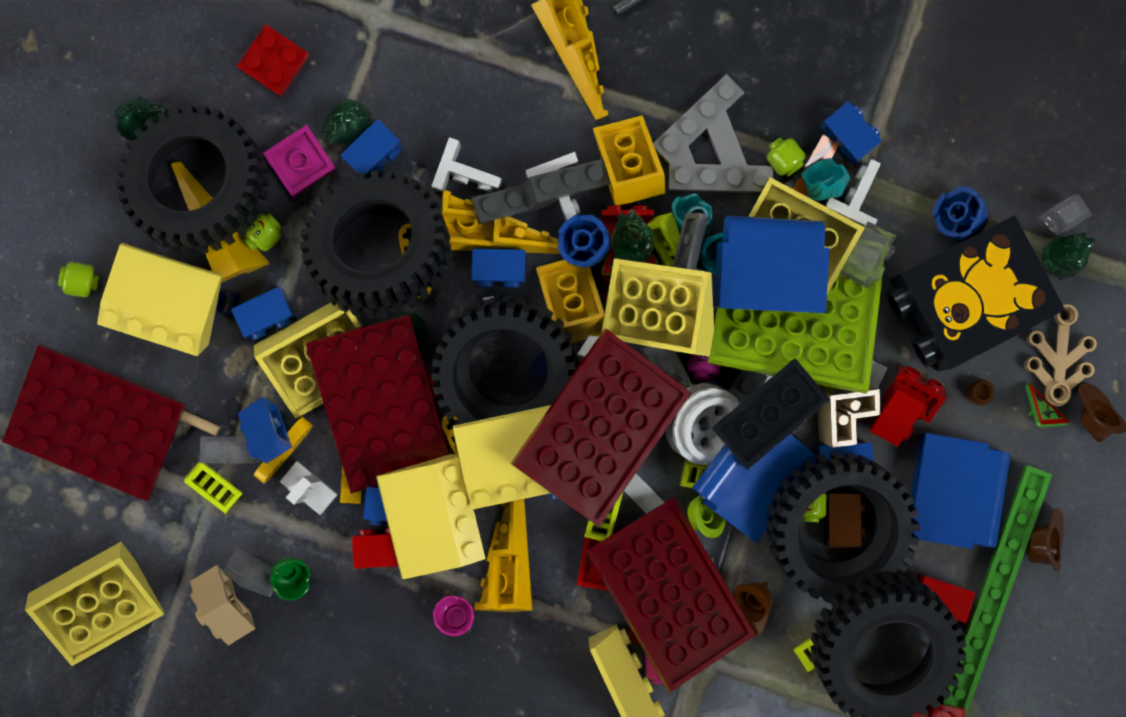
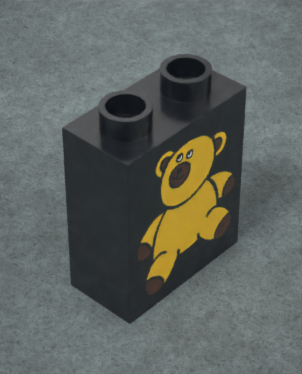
M1015 215L890 278L889 280L894 289L886 294L889 305L895 315L900 320L909 317L919 335L911 339L912 348L917 358L925 367L934 364L937 371L953 369L1065 311L1060 298Z

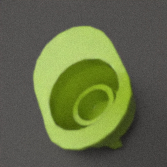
M699 495L688 506L687 515L689 522L695 531H700L705 537H719L725 528L726 520L702 503L704 498Z

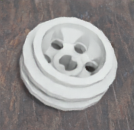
M701 383L687 388L691 394L667 427L666 438L674 451L692 463L707 465L712 462L724 446V443L711 428L740 403L735 396L718 385Z

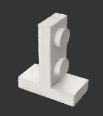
M449 137L431 186L433 190L443 193L450 175H452L454 181L465 185L468 184V181L478 184L477 188L484 192L500 191L502 178L455 162L461 145L458 140Z
M575 152L526 170L527 178L578 165V159ZM567 196L558 199L565 220L580 213L575 198L570 200V197Z
M871 159L866 165L861 164L855 175L858 182L855 188L850 187L845 196L844 202L847 205L829 198L823 206L865 227L863 231L867 233L873 230L877 219L859 211L881 163Z
M296 461L280 481L290 491L286 498L291 503L305 502L319 515L323 514L338 495L299 461Z

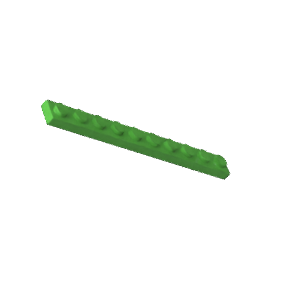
M1028 465L1023 467L997 540V546L994 548L963 635L966 641V647L962 648L966 653V661H960L964 666L963 674L954 673L959 680L957 686L948 685L947 688L951 695L947 699L942 696L940 703L966 708L965 717L970 708L1052 474Z

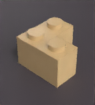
M869 385V391L866 394L838 388L822 389L831 400L818 410L819 441L832 448L857 444L856 418L880 415V389Z
M218 565L190 581L192 588L190 596L197 607L195 612L196 618L201 625H207L216 639L221 638L229 646L256 629L250 610L236 597L231 578Z

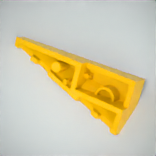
M540 0L531 4L595 120L607 116L608 110L603 109L601 95L604 93L603 86L598 85L596 74L600 69L593 32L588 30L585 17L589 14L588 7L583 6L582 0Z
M182 162L171 164L189 211L198 209L213 199L198 180L185 168ZM238 232L234 233L232 236L236 242L229 245L225 240L220 241L223 249L217 251L208 245L209 253H205L212 272L223 275L221 283L270 264L258 249L254 251L243 240L246 235L241 236Z
M443 190L440 210L450 234L451 250L503 249L525 250L526 253L560 254L558 251V239L551 237L550 233L544 230L542 232L528 227L527 223L515 218L506 217L478 225L471 200L466 199L464 201L452 196L450 191Z
M524 499L501 504V506L505 507L501 521L496 523L486 560L490 562L486 578L481 579L480 586L483 587L480 602H475L474 610L502 612L532 611Z

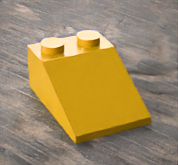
M643 115L593 128L600 158L603 160L610 182L608 187L615 206L665 194V175Z
M566 260L537 267L536 271L546 306L553 312L551 319L556 321L560 318L564 322L562 330L564 332L568 329L573 335L571 343L585 340L589 335L600 336L605 313L590 267L574 266Z

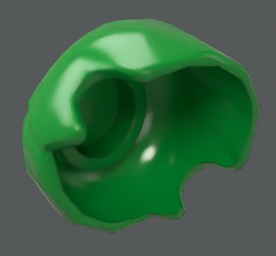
M295 557L280 559L271 569L270 584L280 599L292 601L300 599L308 592L311 574L308 566L301 559Z

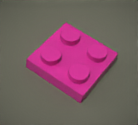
M307 125L263 153L293 198L337 170Z

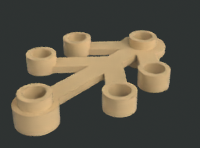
M1069 304L1063 305L1065 308L1064 312L1067 313L1066 320L1061 319L1060 313L1054 316L1055 322L1058 323L1056 352L1045 341V336L1042 332L1032 331L1026 337L1027 343L1032 347H1036L1054 368L1052 378L1042 367L1043 364L1040 358L1029 357L1024 362L1026 371L1034 373L1045 386V399L1053 406L1067 404L1071 398V389L1083 379L1091 377L1095 371L1091 363L1083 362L1078 364L1076 372L1065 380L1066 369L1084 354L1095 350L1097 347L1095 338L1086 336L1082 337L1078 342V346L1067 354L1069 328L1078 319L1077 309ZM1034 334L1038 335L1039 342L1037 344L1032 341V336ZM1085 340H1089L1091 343L1089 349L1084 346ZM1031 360L1036 361V369L1030 367ZM1084 365L1087 366L1089 369L1087 375H1084L1082 373V367ZM1056 388L1059 389L1061 393L1059 398H1056L1053 395V392Z

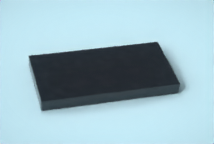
M794 358L711 429L742 466L748 470L831 399L797 359Z

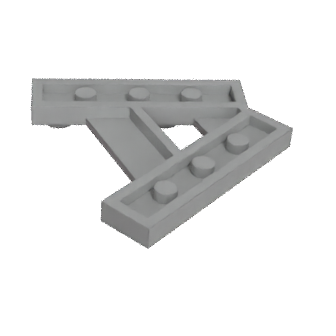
M727 74L653 143L656 152L669 165L668 191L762 193L769 178H773L772 166H753L746 163L726 112L743 96L744 91ZM704 131H707L720 165L695 164L689 146Z

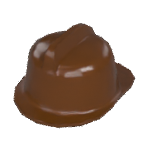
M1083 383L1080 385L1078 390L1079 396L1084 404L1080 421L1089 434L1096 441L1102 442L1113 433H1125V421L1116 412L1104 393L1092 384Z
M1056 508L1053 510L1049 524L1032 531L1027 545L1030 562L1052 565L1053 569L1057 572L1061 567V546L1064 531L1063 515L1060 509Z
M766 581L762 583L740 584L736 586L733 592L734 599L756 634L752 638L759 636L763 632L770 611L774 606V598L767 588L768 583Z

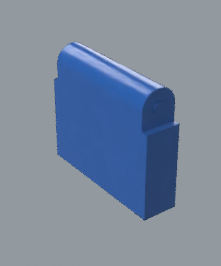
M726 216L723 225V240L717 243L713 307L826 313L830 248H824V222Z
M920 433L910 496H912L914 501L911 505L917 509L919 516L914 519L920 524V531L912 532L919 540L970 549H973V544L983 547H996L1011 453L996 449L990 450L987 443Z
M790 434L751 468L746 470L724 444L692 488L704 498L702 503L757 543L768 528L766 526V518H773L768 512L769 504H778L772 497L775 490L783 493L785 489L780 484L785 478L791 483L795 477L790 472L795 468L801 473L806 469L802 463L810 460L815 465L817 462L816 455Z

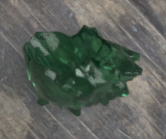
M141 96L126 100L115 109L117 131L126 140L134 141L138 139L134 134L138 127L145 132L149 127L144 122L149 118L155 123L160 121L157 114L162 111L167 113L168 109L162 108L161 104H153L149 99H143Z
M344 99L336 103L326 117L320 131L321 133H326L325 143L331 144L336 142L337 145H350L354 143L371 126V112L354 99Z
M633 209L626 216L624 213H620L615 226L616 232L613 234L611 242L616 258L635 262L647 260L652 256L653 249L655 248L653 230L645 224L639 214L636 215V211Z
M1086 232L1053 238L1044 247L1041 254L1044 268L1053 276L1058 277L1059 280L1075 276L1087 266L1090 253L1093 251L1091 246L1095 243V238L1085 237L1087 235Z

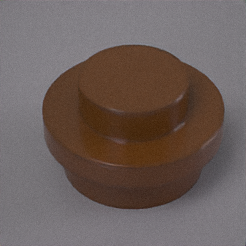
M977 379L968 386L967 395L972 403L985 405L993 399L994 388L989 381Z

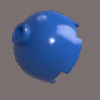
M958 186L957 189L952 190L948 194L943 193L935 203L933 217L935 218L938 231L951 239L964 241L982 232L988 221L989 210L985 200L978 192L970 187Z
M574 215L566 220L559 229L558 251L563 259L570 264L583 268L593 267L602 262L608 255L611 246L610 233L605 224L593 215Z

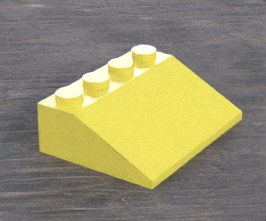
M771 177L748 216L823 221L825 224L824 248H830L827 294L865 227Z
M121 243L101 299L97 325L198 356L210 342L223 275Z
M614 259L602 332L604 329H608L622 341L710 356L714 334L711 272Z
M329 303L253 345L255 359L295 419L323 404L306 342L364 326L360 318L354 316L350 309L346 313L340 310L337 304L334 306Z
M551 405L453 426L465 486L472 510L550 493L510 463Z
M449 454L376 476L402 579L459 568L485 559L474 509L472 510L466 490L459 456Z
M122 542L117 543L28 593L25 607L28 615L71 666L164 615V610L139 565Z
M616 624L589 637L590 651L621 717L665 716L659 701L654 703L649 694L653 692V688L648 678L642 679L638 669L642 668L637 654H631L627 647L631 641L625 629L619 630Z

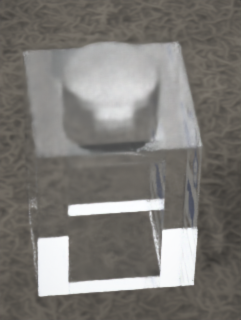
M1078 193L1043 213L1046 218L1045 223L1052 232H1055L1056 235L1067 232L1092 216Z

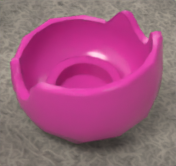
M445 596L436 603L433 611L434 624L439 631L448 636L463 635L472 627L474 621L473 607L463 597Z

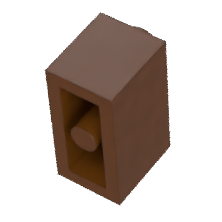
M825 492L827 494V510L824 517V545L828 547H861V541L865 540V526L861 525V514L865 513L864 498H861L860 493Z

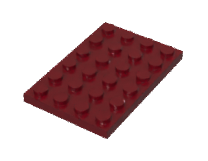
M410 314L306 342L350 493L366 490L367 487H377L376 476L450 454Z
M604 329L510 464L599 527L691 392L608 329Z
M38 345L2 442L129 495L149 501L186 403L47 346Z
M675 497L667 500L586 550V553L668 692H672L756 635Z

